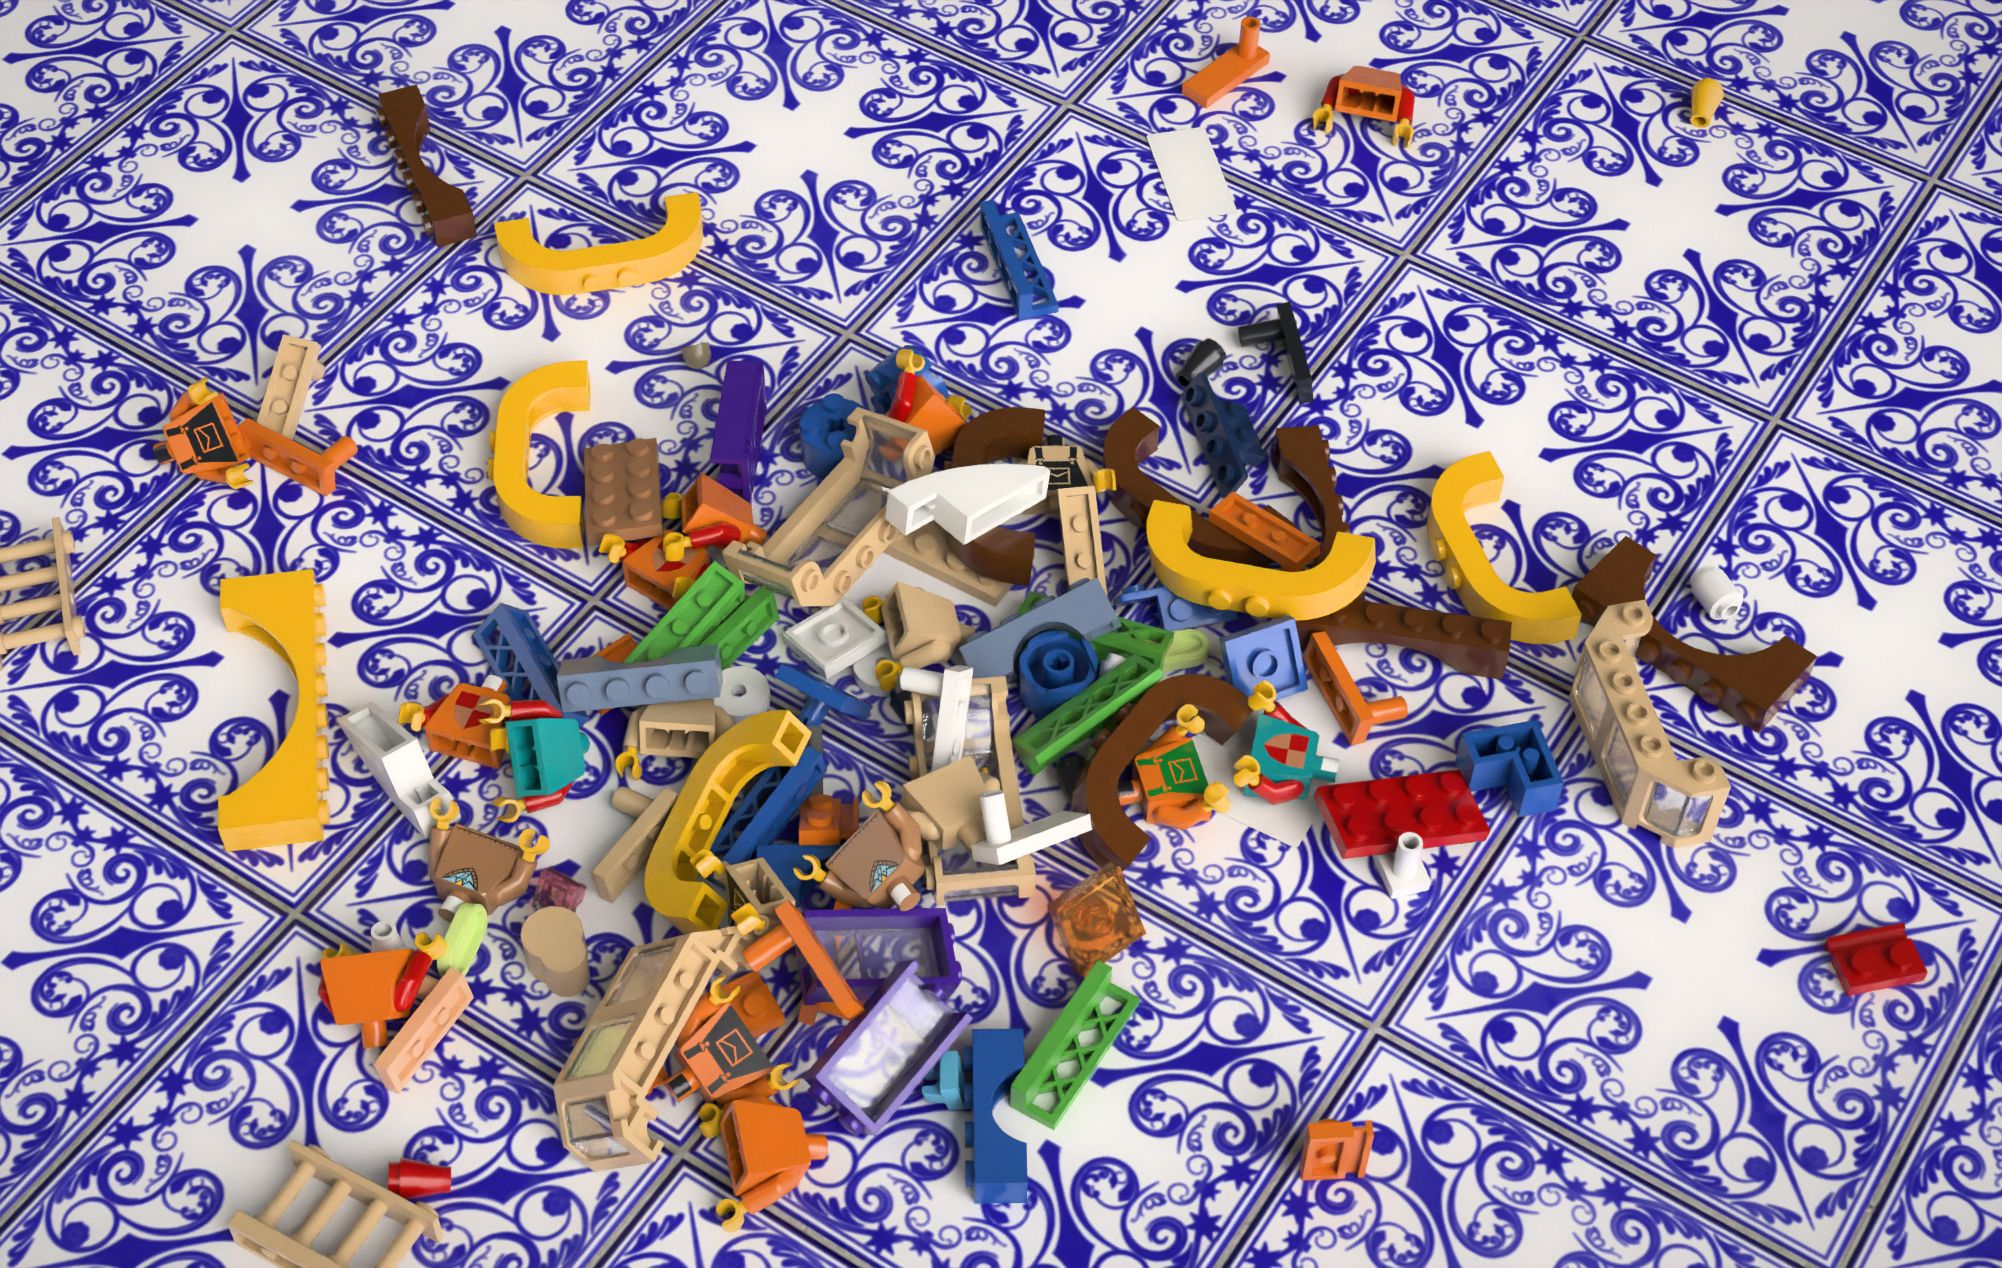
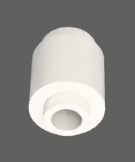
M1706 565L1699 568L1691 576V592L1712 619L1727 620L1734 617L1740 611L1743 595L1722 569L1716 568L1713 565Z

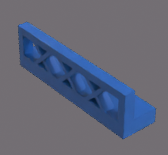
M993 200L980 202V229L1018 320L1057 313L1059 311V304L1019 212L999 215ZM1006 226H1015L1016 231L1012 236L1008 235L1005 229ZM1014 248L1026 252L1022 259L1017 257ZM1024 271L1036 275L1032 282L1027 280ZM1033 294L1045 298L1047 302L1032 305Z
M500 603L473 633V636L495 675L506 682L507 688L505 693L511 698V701L524 700L521 695L524 679H529L531 682L529 700L541 699L561 711L563 719H576L580 729L590 718L586 711L562 712L557 681L560 666L528 611ZM499 626L501 629L498 646H494L488 636ZM508 652H514L516 655L514 672H508L506 669Z
M807 746L804 752H802L797 765L792 766L784 778L782 777L784 766L768 768L718 833L710 851L715 856L725 855L721 862L726 861L731 865L757 859V845H770L776 840L828 769L820 752ZM773 792L759 810L758 801L762 795ZM749 823L736 841L734 832L740 825ZM714 871L705 878L726 891V886L714 878Z

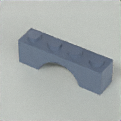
M1096 577L1092 580H1089V578L1080 579L1069 586V592L1057 598L1051 595L1035 603L1034 610L1022 616L1020 613H1015L1004 618L999 623L1000 627L989 633L979 631L969 636L965 640L966 644L959 647V650L967 666L973 667V678L1006 676L1007 684L1019 678L1018 665L1022 651L1033 637L1043 632L1065 630L1091 642L1122 626L1098 578Z
M718 644L678 648L673 653L662 658L638 663H616L608 661L602 656L562 660L557 681L562 712L567 713L720 697L723 675Z

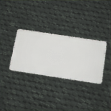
M1204 127L1149 134L1146 136L1178 221L1237 212Z
M1193 736L1192 739L1208 785L1213 782H1221L1229 790L1225 797L1231 802L1229 811L1221 814L1295 848L1298 847L1320 812L1313 797L1316 790L1310 788L1308 798L1304 800L1295 799L1277 805H1272L1261 797L1244 796V787L1237 786L1234 782V775L1239 772L1234 768V764L1242 756L1198 736Z

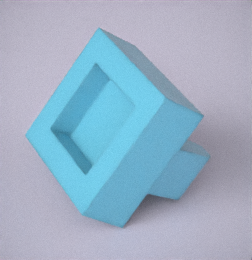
M947 1051L925 1076L926 1080L937 1079V1083L932 1086H923L922 1093L927 1102L945 1103L949 1111L964 1109L966 1071H964V1065L958 1051Z

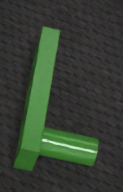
M761 586L751 597L745 594V601L699 645L718 644L722 670L728 668L780 618L774 592Z

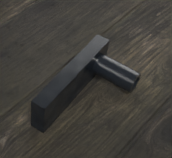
M1290 302L1276 304L1278 319L1238 327L1241 347L1282 339L1299 403L1303 404L1314 401L1312 378Z

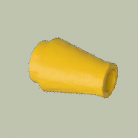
M1703 78L1692 87V115L1690 122L1695 127L1705 128L1709 126L1712 116L1724 97L1722 85L1717 80Z

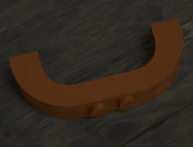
M1011 407L989 411L977 416L959 432L954 444L952 462L945 461L944 470L989 464L1002 458L1028 459L1030 448L1042 446L1045 410ZM996 526L963 545L945 530L946 539L951 550L970 569L996 581L1029 586L1034 558L1035 533L1008 530Z
M1132 407L1114 422L1106 435L1102 469H1113L1115 471L1116 491L1111 489L1105 490L1111 503L1134 526L1140 527L1147 532V518L1154 500L1185 504L1147 477L1139 469L1138 465L1158 450L1160 426ZM1267 505L1265 508H1263L1267 512L1271 513L1272 515L1276 516L1277 518L1283 520L1284 522L1296 528V524H1294L1288 518H1286L1277 510L1272 508L1270 505ZM1190 508L1193 531L1187 546L1195 553L1207 558L1240 564H1252V566L1262 568L1276 562L1212 524Z
M1182 674L1167 678L1153 686L1134 706L1127 702L1112 719L1118 724L1111 732L1105 728L1090 745L1096 751L1085 763L1076 779L1072 794V812L1090 814L1092 830L1078 836L1094 861L1114 879L1130 866L1151 839L1150 836L1128 818L1120 805L1117 788L1121 773L1158 727L1167 721L1177 720L1178 710L1186 704H1191L1198 710V713L1190 721L1194 717L1200 716L1205 722L1203 730L1219 744L1223 745L1239 730L1254 711L1248 705L1249 697L1239 689L1220 679L1200 674Z

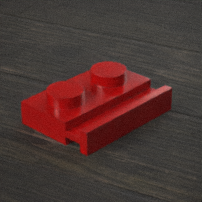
M1904 923L1828 937L1823 947L1825 951H1829L1832 957L1831 964L1847 996L1924 981L1928 971L1912 939L1907 937Z

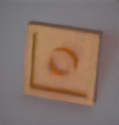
M1109 862L1047 905L1073 971L1083 978L1088 975L1097 960L1103 963L1107 962L1146 934L1121 868L1112 862Z

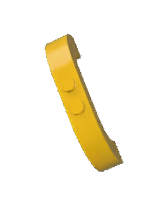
M698 192L664 197L666 224L659 232L650 237L582 249L557 251L540 245L532 236L528 218L494 223L502 265L506 272L519 284L531 290L551 295L582 294L662 280L685 268L700 250L703 241V223Z
M588 360L549 364L521 377L504 395L498 409L496 431H490L491 453L495 454L494 458H488L489 480H494L501 515L508 526L518 535L530 542L546 547L583 548L585 519L581 496H548L536 492L528 485L531 435L534 428L543 419L553 414L590 411L591 381Z
M1486 451L1474 454L1452 464L1441 474L1434 486L1427 518V533L1431 543V551L1434 559L1437 562H1441L1446 572V580L1449 587L1456 590L1461 602L1471 616L1512 622L1510 640L1530 644H1550L1576 638L1582 614L1567 587L1530 593L1514 589L1504 583L1495 573L1464 516V513L1471 508L1497 502L1500 499L1504 475L1491 452Z
M1154 500L1147 518L1146 528L1151 565L1161 583L1175 595L1187 601L1210 606L1218 610H1232L1248 613L1256 617L1265 616L1275 619L1290 615L1295 620H1309L1326 616L1347 606L1360 595L1368 584L1376 563L1375 538L1338 531L1327 558L1314 568L1305 571L1285 572L1212 559L1195 553L1187 546L1193 531L1190 506Z
M771 710L758 713L737 723L722 734L704 752L692 769L653 846L644 877L646 897L658 913L684 934L717 930L729 906V903L705 882H697L699 872L689 860L701 849H711L742 787L752 777L767 768L796 766L812 734L789 710Z

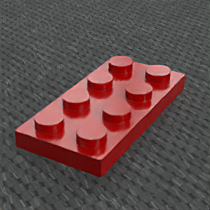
M1460 769L1318 786L1313 796L1342 859L1395 853L1399 837L1406 832L1418 834L1423 840L1422 849L1486 841L1491 831Z

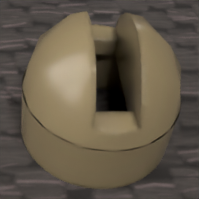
M709 342L681 348L684 361L693 369H701L710 362L711 350Z

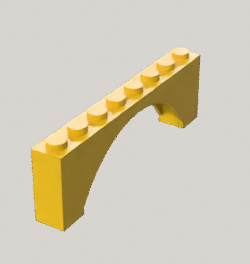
M313 569L220 579V610L227 632L238 631L268 647L290 668L299 685L298 708L294 722L276 754L248 782L229 795L218 796V830L226 852L324 840V824H329L331 821L329 802L327 799L323 800V791L330 790L328 769L323 767V759H329V745L327 736L322 735V728L329 726L327 706L322 704V697L328 696V684L326 674L321 673V666H327V651L325 643H320V636L327 635L325 615L320 613V607L326 606V593L324 584H317Z

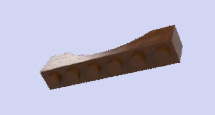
M417 84L378 94L381 108L375 110L381 128L387 127L384 132L389 148H396L393 154L398 170L405 169V172H402L404 183L408 192L414 191L412 200L417 214L422 212L424 214L421 216V221L426 235H433L437 247L477 237L473 211L464 191L435 176L420 158V151L424 139L430 131L426 105Z
M1319 425L1276 428L1273 455L1279 480L1292 488L1306 502L1314 514L1321 531L1322 547L1320 554L1309 567L1311 569L1327 558L1332 549L1337 531L1350 534L1349 523L1342 520L1343 498L1341 494H1336L1335 492L1337 484L1336 470L1334 466L1329 467V442L1327 439L1322 440ZM1365 588L1360 593V595L1355 598L1356 600L1364 601Z
M1356 599L1329 615L1309 620H1295L1301 651L1306 650L1312 633L1326 631L1334 646L1349 643L1397 645L1432 655L1452 665L1463 674L1493 679H1503L1510 651L1512 622Z

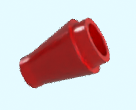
M400 1157V1162H389L388 1190L406 1200L439 1193H450L451 1166H439Z

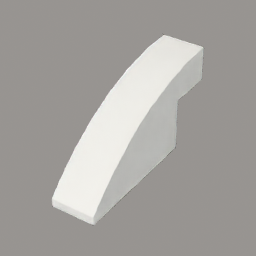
M983 464L931 473L889 490L885 519L904 535L934 520L965 545L1044 500L1047 494L1050 470L1044 466Z
M372 701L337 719L350 743L389 798L425 838L431 835L432 826H437L438 820L430 812L432 800L437 797L442 799L440 812L444 816L448 813L449 804L453 798L450 792L434 779L418 740ZM458 815V817H457L455 820L450 821L449 824H451V823H453L454 821L460 819V818H461L460 815Z

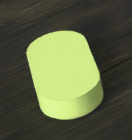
M1195 629L1172 631L1175 633L1174 639L1164 658L1162 673L1203 664L1209 654L1210 644L1207 636ZM1149 639L1143 640L1152 644L1160 645L1159 642H1155Z
M465 902L458 908L444 937L447 943V950L441 958L437 959L438 972L442 977L449 968L462 972L464 976L469 971L487 930L488 916L483 905Z

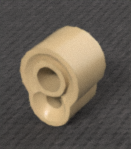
M557 906L542 908L531 914L522 925L520 935L529 972L535 979L546 983L551 992L560 997L578 995L586 989L591 977L581 919L573 911Z

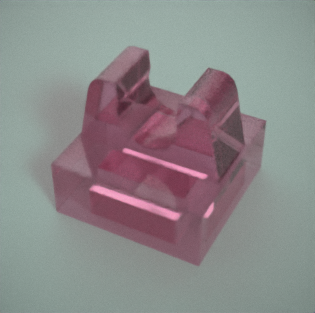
M549 867L540 872L532 907L539 910L549 906L567 908L575 913L577 907L583 902L586 885L580 884L569 878L567 874Z

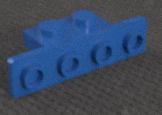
M1161 581L1158 582L1159 588L1145 590L1144 584L1125 587L1122 589L1123 594L1114 599L1115 607L1155 600L1161 629L1170 632L1215 625L1238 619L1237 611L1218 610L1210 606L1187 601L1167 589Z

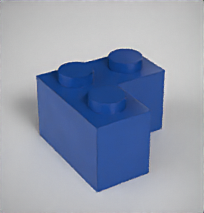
M1537 720L1461 734L1455 762L1471 792L1506 786L1518 817L1556 810L1564 782Z

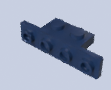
M1198 373L1185 388L1181 398L1222 498H1225L1232 492L1236 493L1247 480L1248 473L1243 463L1258 467L1266 456L1244 405L1216 398L1207 375Z

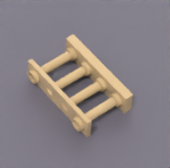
M59 517L52 518L53 538L0 548V563L54 552L56 553L57 562L56 566L1 576L0 596H2L3 591L58 580L60 594L6 605L0 604V625H4L5 620L62 609L63 623L4 634L3 631H0V671L3 670L2 655L7 654L8 649L67 638L73 655L81 654L80 638H85L86 632L82 616H77L70 561V553L76 552V547L71 530L64 531Z
M294 1140L289 1143L287 1148L296 1169L262 1214H255L254 1217H251L238 1210L227 1224L236 1245L279 1268H349L348 1263L384 1215L405 1226L374 1268H397L420 1234L437 1243L444 1237L438 1219L439 1215L428 1204L417 1201L414 1204L330 1160L329 1155L318 1146L309 1144L306 1147ZM312 1176L331 1186L330 1191L297 1234H291L288 1237L277 1231L276 1223ZM347 1196L367 1205L368 1208L333 1254L328 1253L325 1257L313 1250L311 1244Z

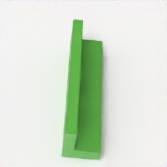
M714 560L623 663L651 661L667 656L678 648L699 646L745 601L744 582Z
M1030 591L1017 613H1020L1022 616L1034 610L1032 608L1035 603L1048 596ZM1117 616L1122 626L1114 630L1121 632L1115 633L1110 631L1089 642L1097 655V670H1100L1101 660H1106L1108 653H1113L1127 659L1133 654H1137L1159 667L1162 672L1164 658L1173 643L1175 633ZM1069 632V637L1080 641L1078 635ZM1149 639L1155 642H1159L1160 645L1152 644L1143 640Z
M1133 654L1012 740L1026 771L1035 776L1112 721L1127 702L1131 705L1136 704L1155 686L1157 681L1163 678L1160 668L1139 655Z
M1097 960L1011 1085L1010 1107L1052 1130L1056 1129L1139 1006V997L1111 983L1112 967ZM1106 995L1125 1005L1119 1014L1102 1017L1099 1005ZM1095 1014L1096 1018L1090 1019L1092 1015ZM1099 1028L1102 1037L1099 1045L1081 1048L1078 1039L1080 1033ZM1073 1045V1046H1074V1050H1070V1051H1069V1049H1070L1071 1046ZM1090 1057L1088 1061L1085 1063L1084 1058ZM1078 1059L1081 1069L1078 1076L1060 1080L1056 1069L1058 1065L1062 1062ZM1052 1076L1053 1081L1047 1082L1049 1078ZM1063 1089H1068L1064 1095ZM1053 1091L1057 1093L1059 1104L1052 1114L1032 1104L1039 1094Z

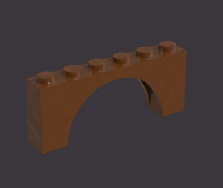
M1625 536L1574 586L1572 598L1582 614L1581 621L1595 627L1608 606L1639 600L1646 601L1644 585L1651 577L1657 555ZM1654 616L1650 631L1642 637H1637L1633 653L1642 661L1650 663L1667 674L1673 681L1684 685L1701 696L1704 701L1713 704L1733 717L1738 723L1747 726L1756 733H1759L1808 681L1817 659L1815 654L1786 636L1772 646L1754 653L1723 655L1706 652L1694 648L1671 635L1660 625Z

